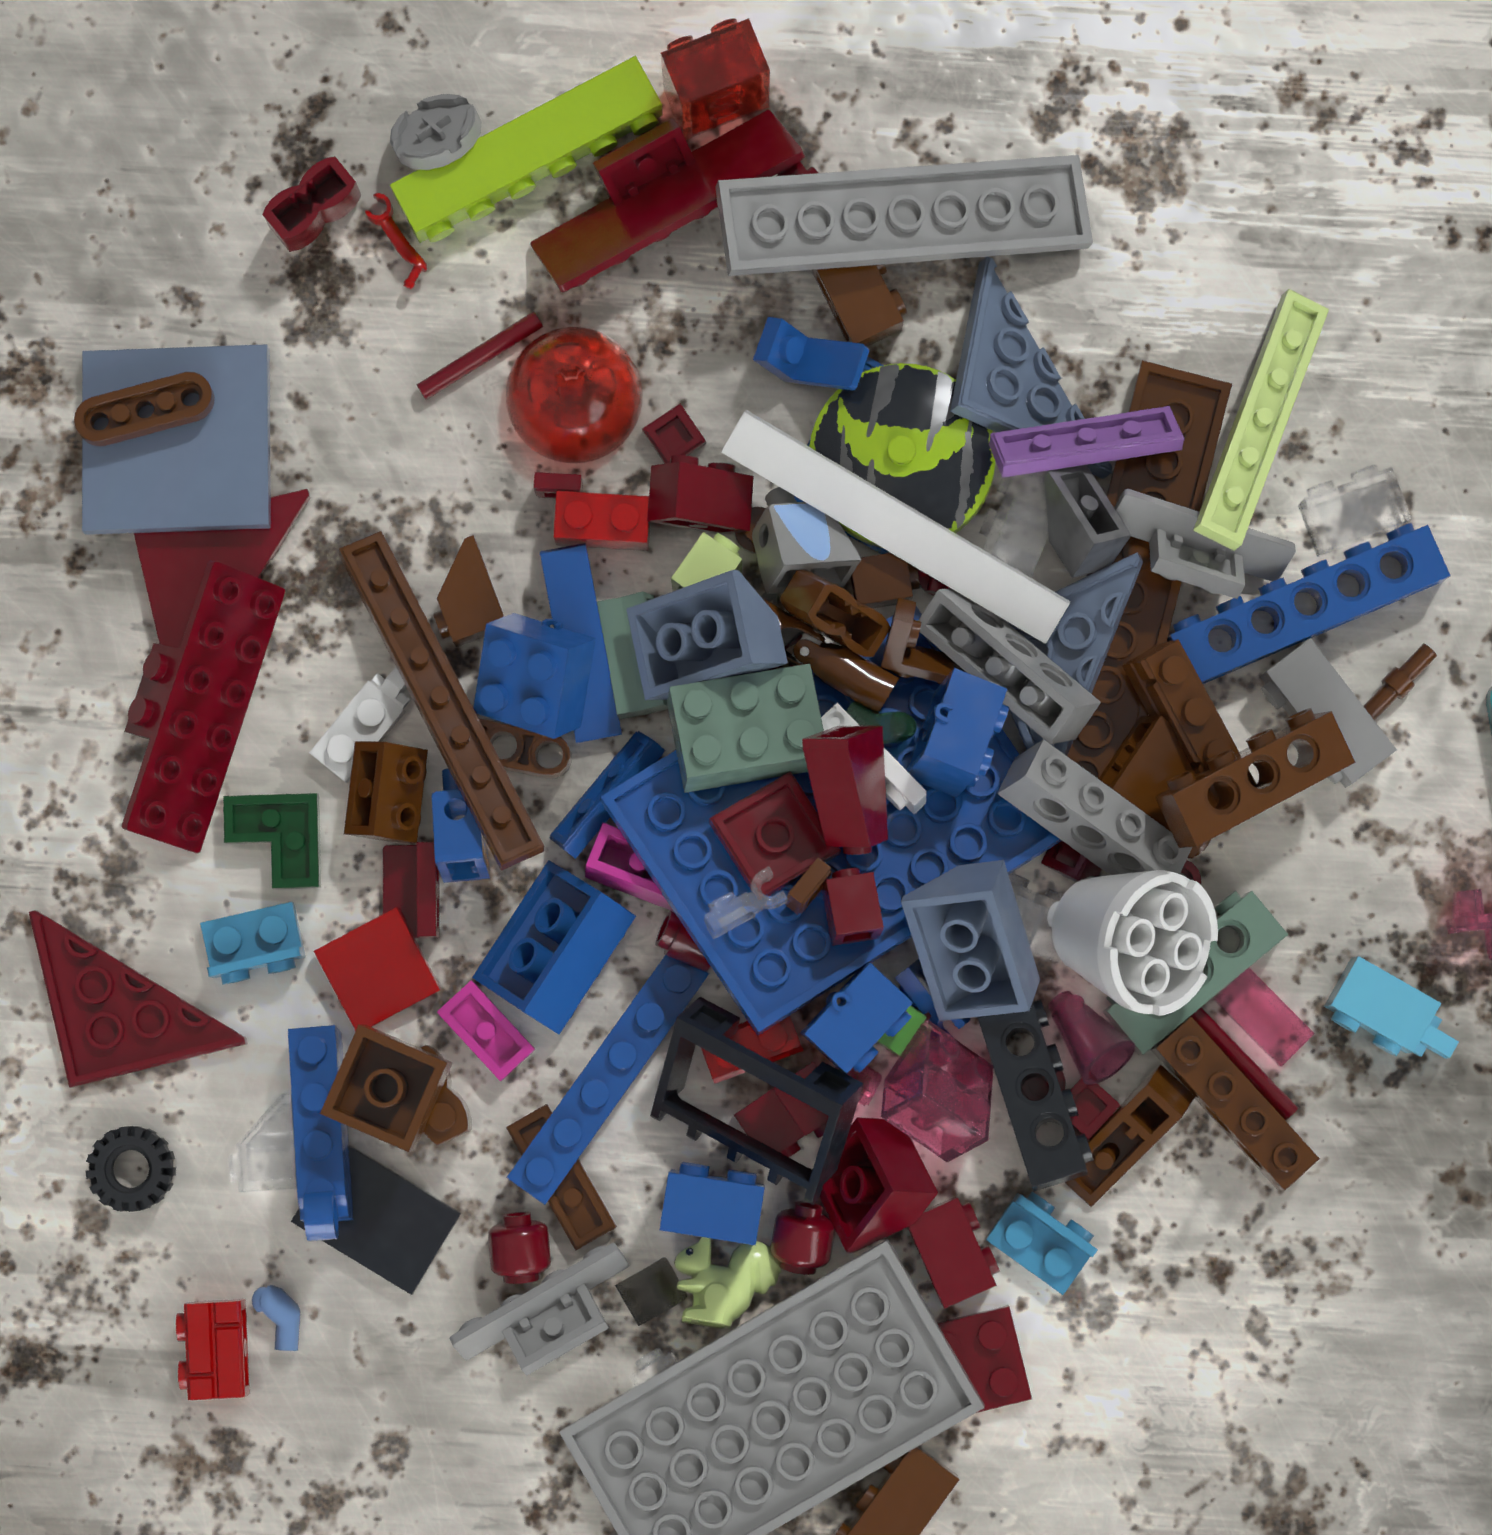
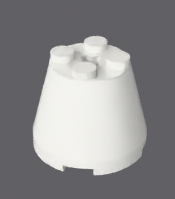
M1165 870L1098 877L1089 876L1073 884L1064 893L1060 901L1053 903L1047 917L1048 924L1052 928L1055 950L1063 963L1122 1007L1143 1014L1166 1015L1187 1004L1197 994L1208 977L1202 972L1208 958L1211 941H1218L1216 912L1205 889L1197 881Z

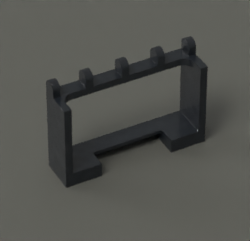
M699 997L676 1018L650 1117L661 1121L666 1113L689 1125L686 1136L696 1141L702 1133L729 1147L727 1159L737 1163L741 1156L744 1155L770 1169L767 1177L769 1182L777 1185L782 1177H785L807 1189L804 1201L814 1205L820 1197L823 1185L838 1169L864 1083L823 1061L805 1079L731 1040L730 1038L737 1032L740 1017ZM696 1045L829 1116L813 1169L796 1162L687 1103L678 1096V1093L684 1089Z

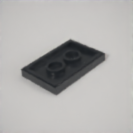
M348 1145L353 1220L339 1221L338 1239L321 1241L410 1295H413L462 1213L351 1145ZM298 1208L291 1222L305 1230L304 1222L300 1220Z

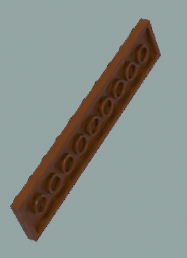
M1142 360L1128 412L1170 406L1184 437L1182 450L1116 460L1107 492V498L1113 507H1115L1123 491L1130 489L1200 512L1232 383ZM1130 536L1112 564L1135 553L1141 556L1143 563L1092 692V695L1101 703L1078 737L1073 740L1067 756L1098 779L1140 716H1148L1122 665L1153 646L1167 642L1182 581L1169 580L1160 574L1151 572L1149 542Z

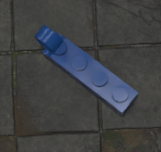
M335 1025L288 1029L297 1198L300 1220L304 1222L308 1241L338 1239L339 1221L353 1220L348 1126L321 1115L320 1112L343 1061L342 1032Z

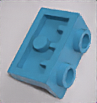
M294 902L200 923L210 966L207 967L208 976L211 978L221 977L222 985L250 979L249 970L266 966L268 974L295 969V960L306 957Z
M1031 1192L1028 1198L1017 1193L985 1240L1064 1295L1088 1259L1093 1257L1098 1251L1097 1248L1089 1243L1094 1235L1072 1219L1064 1226L1051 1216L1055 1207L1036 1193Z

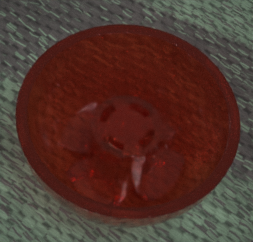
M585 327L558 328L532 340L515 359L506 384L507 412L519 437L538 454L563 463L590 462L616 450L635 428L643 402L641 378L628 352L608 335ZM578 376L577 379L565 380V377L568 378Z

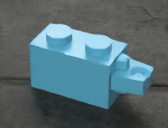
M1360 956L1350 959L1324 1007L1334 1012L1331 1018L1332 1021L1354 1033L1361 1027L1375 1035L1372 1041L1374 1045L1394 1056H1398L1401 1050L1404 1053H1414L1422 1057L1427 1048L1447 1059L1451 1057L1459 1041L1437 1029L1442 1019L1435 1016L1441 1005L1440 1002Z

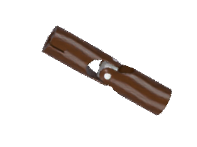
M763 599L778 616L781 630L789 627L805 632L795 644L793 654L785 650L788 662L795 666L810 664L813 672L822 682L879 714L896 685L898 677L843 646L826 643V639L819 631Z

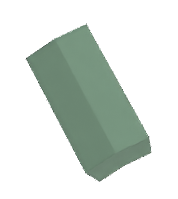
M644 591L597 601L619 720L668 709L667 700H645L630 630L626 609L654 599V595Z

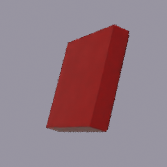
M399 907L378 916L313 951L355 1031L358 1024L372 1027L441 990Z

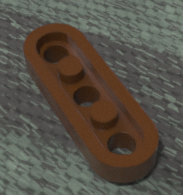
M183 372L88 398L78 406L74 416V423L78 433L87 443L94 446H107L205 418L214 406V392L209 382L202 375L195 372ZM188 394H198L199 400L195 405L187 406L184 404V399ZM146 405L154 407L153 414L150 417H139V411L142 407ZM104 417L109 420L105 429H94V423L97 419Z

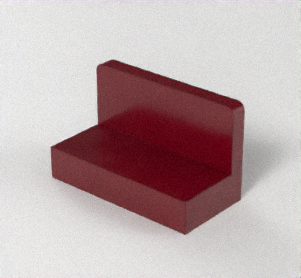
M417 842V845H385L383 847V914L399 907L415 939L440 938V873L435 863L434 842Z

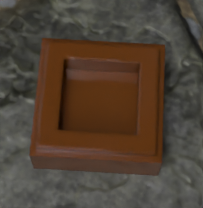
M817 858L790 890L785 905L797 915L802 914L822 891L826 879H830L831 867L820 858Z

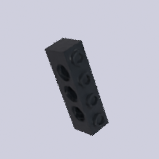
M1041 998L1034 1000L1030 1011L977 1017L1033 1192L1088 1175L1085 1163L1094 1160L1085 1133L1075 1135L1070 1118L1079 1114L1071 1089L1068 1088L1061 1091L1056 1073L1063 1071L1064 1068L1056 1043L1047 1046L1041 1028L1049 1026ZM1017 1033L1030 1035L1034 1040V1047L1031 1052L1024 1056L1012 1054L1008 1050L1007 1044L1013 1035ZM1038 1077L1048 1083L1049 1091L1043 1099L1031 1101L1022 1094V1087L1030 1078ZM1054 1122L1062 1127L1064 1135L1057 1145L1044 1146L1037 1140V1130L1044 1123Z

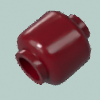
M797 1201L794 1208L782 1210L777 1214L770 1252L775 1259L780 1261L779 1267L795 1274L813 1275L816 1273L817 1268L824 1267L829 1263L836 1230L830 1218L822 1214L823 1207L821 1205Z
M512 1212L502 1215L503 1223L493 1226L488 1232L492 1272L503 1276L504 1283L521 1284L540 1280V1273L547 1270L551 1264L547 1225L537 1220H531L530 1212Z

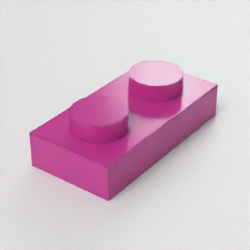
M472 980L437 1011L439 1016L499 1081L504 1080L536 1050Z

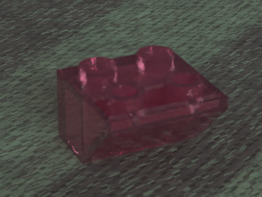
M927 1020L920 1025L884 1079L881 1117L944 1161L949 1162L989 1140L993 1065L960 1043L952 1035Z

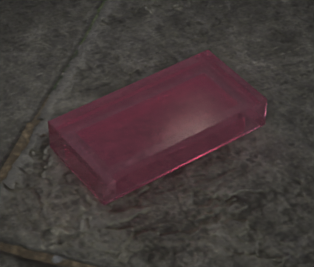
M1247 968L1213 999L1279 1067H1282L1315 1034L1250 968Z

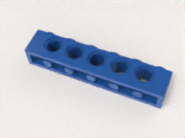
M1412 523L1388 532L1386 534L1388 542L1372 548L1370 542L1367 541L1344 551L1343 553L1346 558L1344 561L1329 566L1327 559L1302 569L1301 573L1304 578L1288 585L1283 577L1258 588L1261 596L1244 603L1242 597L1239 596L1238 599L1233 598L1215 607L1218 614L1201 621L1199 614L1181 620L1173 625L1175 633L1170 634L1167 641L1179 639L1202 684H1206L1442 583L1451 575L1429 526L1426 525L1415 530ZM1390 556L1400 563L1401 575L1399 578L1391 579L1382 573L1380 569L1382 557ZM1347 574L1357 580L1359 584L1357 596L1347 597L1339 591L1337 587L1339 575ZM1297 593H1308L1315 599L1317 605L1315 614L1303 615L1296 609L1294 598ZM1265 611L1271 615L1274 620V629L1271 633L1263 634L1254 629L1251 622L1253 612ZM1222 629L1230 635L1232 645L1229 651L1218 652L1210 646L1208 636L1211 630Z

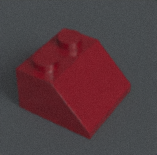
M857 1117L850 1127L838 1169L823 1185L820 1199L847 1253H854L915 1224L936 1197L938 1191L902 1120Z

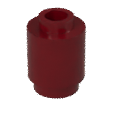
M669 911L660 927L655 945L663 948L665 955L707 972L711 966L675 912Z

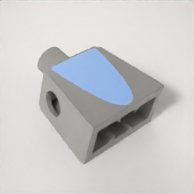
M781 487L771 490L765 497L768 507H766L752 532V539L766 593H783L797 570L812 572L844 588L862 559L839 522L806 502H796L794 495Z

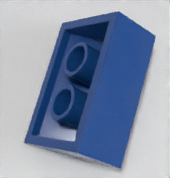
M548 860L472 978L555 1033L560 1034L595 979L599 976L609 957L625 936L636 915L601 891Z

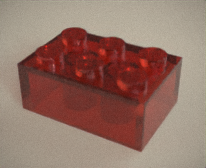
M735 18L724 20L714 25L710 29V34L697 39H693V36L678 38L667 45L666 51L661 52L664 92L675 120L686 140L769 108L770 69L749 18L737 22Z

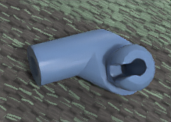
M273 1285L258 1288L252 1296V1305L257 1312H263L276 1324L274 1349L298 1351L301 1314L298 1304L282 1288Z

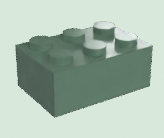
M810 664L669 687L667 707L684 793L781 777L790 771L792 774L808 772L802 739L824 731Z

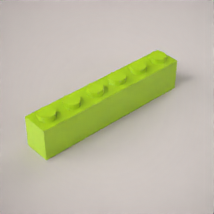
M635 55L479 137L468 152L450 164L430 170H416L390 184V187L419 243L427 239L431 243L437 242L453 233L455 230L453 226L467 218H470L471 221H476L492 213L496 208L494 206L495 203L511 196L512 200L529 194L536 188L535 182L549 175H552L553 178H558L569 173L577 166V160L590 153L597 157L609 152L617 146V139L633 131L634 135H640L649 131L658 124L657 118L663 116L662 103Z

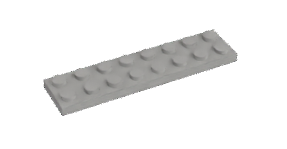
M1079 155L718 180L715 186L728 276L1088 249L1093 243Z

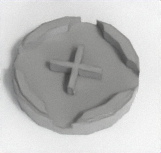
M440 94L425 98L416 103L419 109L413 111L410 115L407 110L403 112L392 127L390 134V144L401 164L411 169L430 170L446 166L468 152L481 134L482 122L473 104L468 103L467 98L460 95Z

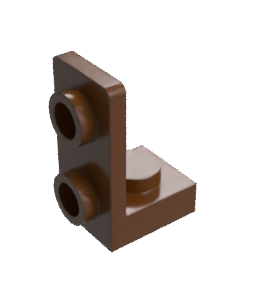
M898 598L890 625L891 629L885 643L881 668L891 670L900 677L913 678L916 676L935 681L939 685L954 668L964 671L944 652L916 645L922 623L921 621L913 620L916 602Z

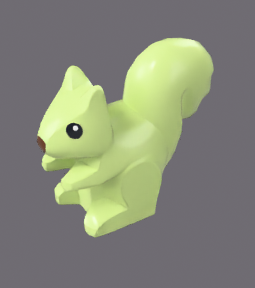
M701 1237L698 1243L682 1250L675 1257V1268L679 1272L691 1276V1278L678 1281L677 1289L693 1294L692 1307L686 1308L683 1311L682 1322L714 1328H730L732 1322L747 1311L754 1292L766 1294L770 1286H775L778 1281L779 1273H781L780 1261L773 1257L770 1252V1246L756 1241V1246L742 1243L733 1251L728 1267L711 1264L710 1238Z

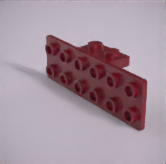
M771 110L762 112L692 152L680 126L672 118L593 162L609 198L531 241L530 245L559 290L566 292L572 288L582 286L591 277L607 268L625 262L632 254L650 244L666 239L672 232L693 220L707 216L713 209L718 207L715 188L718 180L772 177L786 172L792 165L803 160L805 155L799 144Z
M210 560L207 563L180 649L153 643L151 652L143 665V676L136 697L129 707L128 722L124 731L149 739L122 822L124 830L190 852L200 853L285 595L283 587L218 561Z

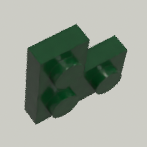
M319 794L223 796L224 843H271L272 889L321 888Z

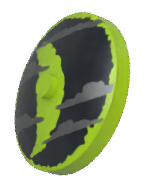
M899 363L875 367L862 372L855 390H836L825 403L816 419L809 445L813 450L955 534L974 518L984 504L995 472L996 461L989 446L990 433H993V430L950 412L956 379L937 369L917 364ZM839 522L843 530L856 539L882 548Z

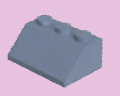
M739 570L722 573L626 609L645 700H667L669 687L762 672L788 663L778 616Z
M1004 860L958 865L902 897V907L939 1021L1030 1011L1040 977Z

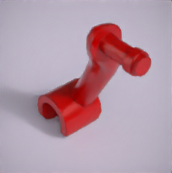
M376 193L373 195L374 199L387 206L386 211L381 215H373L370 211L365 210L366 216L371 223L382 227L400 256L413 266L403 285L407 289L412 290L421 271H427V264L410 245L392 218L394 214L393 207L389 198L382 193Z

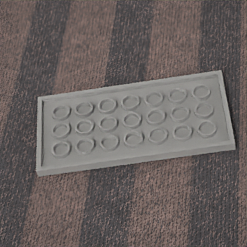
M887 1239L568 1425L559 1433L618 1535H766L985 1408V1404Z

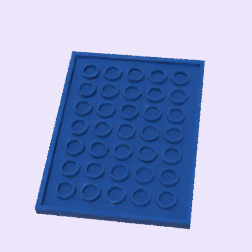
M916 606L913 620L918 621L922 613ZM893 615L886 619L889 625H891ZM919 632L917 646L941 651ZM887 636L874 657H862L881 667ZM811 668L821 717L838 703L860 726H883L884 748L907 770L916 745L913 735L918 728L922 727L933 693L939 687V684L935 681L916 676L913 678L900 677L891 670L884 669L899 679L879 714L822 682ZM1003 729L999 733L994 732L988 744L989 748L994 749L991 764L985 776L979 775L974 787L967 786L958 797H954L920 784L926 790V804L915 814L906 806L901 810L897 809L886 798L888 840L872 846V852L868 854L848 855L843 853V847H839L841 850L840 854L826 862L831 867L830 879L832 878V873L848 868H859L861 874L874 872L884 925L879 939L832 946L822 891L807 909L799 915L788 908L785 903L788 893L800 878L758 902L709 824V819L780 777L684 793L675 750L600 798V802L757 1036L857 973L867 963L874 962L911 938L912 935L901 903L904 895L958 865L1004 860L1009 875L1062 841L997 794L1015 757L1020 754ZM809 773L793 774L818 814Z

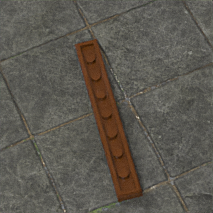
M382 531L339 548V556L500 870L502 871L544 852V844Z

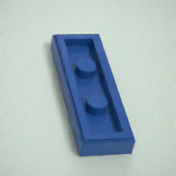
M639 730L638 732L636 731L553 830L549 838L576 859L601 829L602 824L606 823L610 818V815L600 802L601 796L657 762L666 750Z

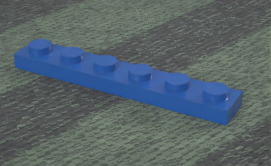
M667 955L663 957L506 1177L508 1180L543 1205H546L676 1022V1018L683 1012L710 973Z

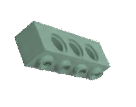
M1234 891L1214 908L1219 914L1217 917L1218 931L1222 927L1234 929L1239 935L1240 943L1235 952L1226 953L1218 947L1216 941H1211L1208 958L1204 967V974L1208 977L1197 994L1183 1007L1172 1013L1158 1016L1131 1011L1119 1005L1109 996L1106 997L1111 1005L1103 1013L1138 1055H1144L1288 935L1253 891L1245 893L1242 897L1237 891Z

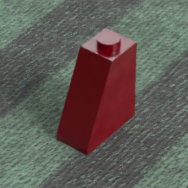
M836 726L803 738V752L825 845L827 847H843V853L848 855L871 853L872 846L888 840L883 726Z

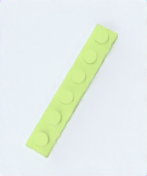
M1288 289L1281 295L1193 531L1233 551L1243 543L1329 312L1328 308L1291 289Z

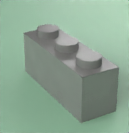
M1311 638L1260 676L1265 683L1261 687L1265 697L1276 709H1280L1283 706L1290 716L1308 708H1311L1313 713L1332 711L1356 762L1329 776L1328 778L1334 784L1340 781L1346 788L1397 751Z

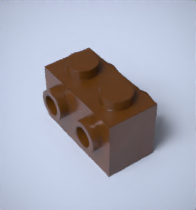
M355 741L344 827L345 835L387 842L417 843L418 830L421 823L420 813L424 781L427 774L428 750L389 742Z

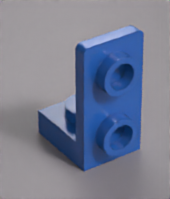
M768 317L753 360L784 382L855 390L865 366L869 348L861 343L809 338L782 318Z

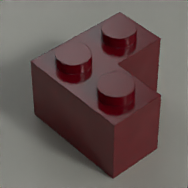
M811 1062L795 1074L805 1079L817 1066L814 1062ZM776 1087L734 1114L748 1136L787 1157H791L801 1150L797 1141L802 1137L807 1136L811 1132H814L818 1139L822 1137L829 1118L828 1115Z

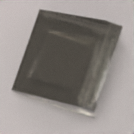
M662 1257L615 1285L638 1326L666 1312L687 1298L686 1292L677 1289V1283L680 1280L666 1257Z

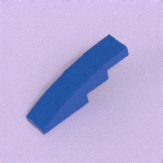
M586 543L540 551L552 619L561 621L562 628L596 638L582 725L574 730L576 743L622 735Z

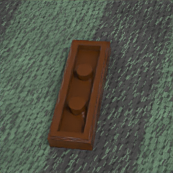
M548 1104L506 1127L521 1155H523L553 1113ZM578 1158L548 1200L550 1207L575 1251L617 1227Z

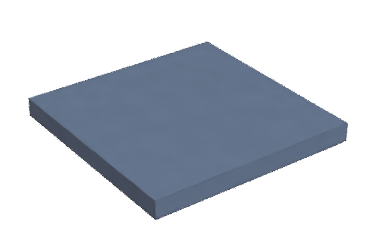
M267 344L82 351V402L94 396L183 372H195L202 375L209 382L215 397L211 412L205 418L196 422L107 446H94L82 438V531L85 535L271 528L270 349ZM196 393L188 394L184 399V404L187 406L195 405L199 400V395ZM150 405L142 407L139 411V417H150L153 414L154 407ZM104 417L97 419L94 423V429H105L109 420Z

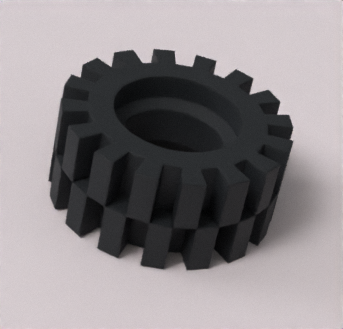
M139 1126L119 1127V1129L110 1130L105 1133L101 1140H97L92 1146L94 1150L92 1154H88L86 1160L89 1163V1170L85 1171L86 1179H90L92 1186L89 1188L93 1194L99 1196L100 1199L98 1201L103 1205H109L113 1207V1210L120 1212L145 1210L164 1199L165 1193L171 1190L173 1183H171L172 1177L176 1176V1167H173L175 1156L173 1151H170L167 1147L169 1143L164 1138L156 1135L157 1132ZM128 1150L141 1153L149 1165L146 1180L134 1188L125 1187L120 1184L115 1178L113 1171L117 1157Z

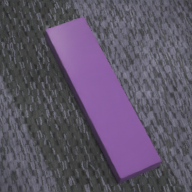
M1170 406L990 433L989 446L1001 476L1004 478L1182 450L1184 437Z

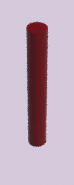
M533 311L416 385L425 400L543 328V325Z
M1202 1007L1190 1016L1285 1121L1298 1110L1294 1102Z

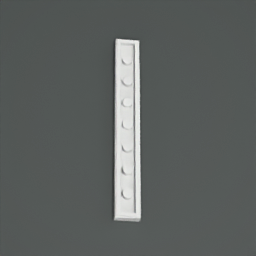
M747 410L743 413L721 452L1044 644L1047 643L1071 602Z

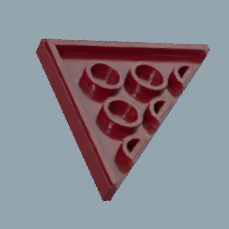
M308 489L271 497V528L134 533L159 644L180 649L207 563L210 560L218 561L260 578L270 560L274 558L286 539L291 526L301 510L311 497Z
M39 911L29 912L69 1088L248 1044L247 1038L61 924Z

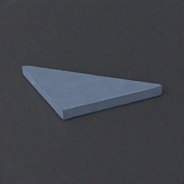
M985 257L978 265L950 412L995 432L1085 419L1077 404L1075 403L1072 406L1058 381L1062 378L1045 348L1039 349L1026 325L1029 321L1012 291L1007 293L994 270L997 267L993 258ZM1109 461L1087 464L1092 474L1101 479L1106 478L1112 473L1113 467Z
M1135 553L1055 591V593L1071 602L1046 644L1011 623H1007L1092 694L1143 563L1141 556ZM1010 710L1026 749L1043 740L1039 734ZM1073 740L1051 745L1068 756Z

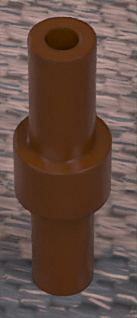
M1423 643L1400 668L1394 667L1381 680L1383 686L1364 705V708L1374 721L1396 698L1402 700L1415 686L1413 681L1437 657V654L1428 645Z

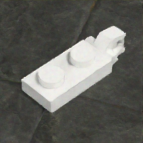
M397 667L392 670L386 679L377 673L371 681L368 680L309 752L346 783L351 778L355 741L381 742L406 712L404 708L410 702V699L403 694L407 687Z
M838 703L821 717L824 731L836 726H860ZM884 748L886 798L897 809L901 810L906 806L915 814L926 804V790Z

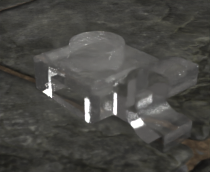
M769 866L754 876L751 882L750 893L746 892L736 897L733 892H730L708 905L711 912L705 914L704 924L712 939L754 918L755 914L764 909L778 908L787 903L788 898L784 891L774 896H766L761 891V885L771 880L774 876Z

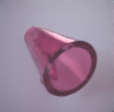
M1064 991L1051 1000L1048 1009L1052 1013V1019L1085 1084L1094 1085L1107 1080L1121 1070L1131 1059L1135 1051L1134 1042L1089 1007L1081 996L1073 995L1070 991Z

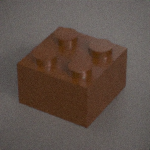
M358 1024L320 1114L404 1151H415L453 1062L368 1025Z

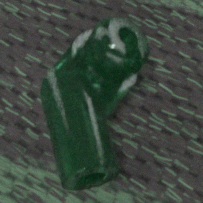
M856 701L846 710L860 726H883L884 744L906 741L913 737L917 730L915 719L905 712L896 711L876 714Z

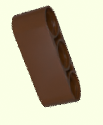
M479 719L491 744H493L497 737L502 735H509L516 739L517 749L510 758L500 759L506 771L546 779H556L563 776L569 770L572 763V753L567 742L561 736L553 739L513 725ZM548 744L557 745L563 751L561 763L554 768H544L537 761L539 750Z

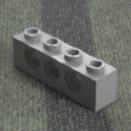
M951 588L939 589L918 620L922 622L920 633L964 671L1007 688L1003 704L1009 706V709L1049 744L1075 740L1101 703L1004 619Z
M1044 739L1015 757L997 793L1109 875L1165 870L1180 874L1192 847L1179 848L1172 832Z

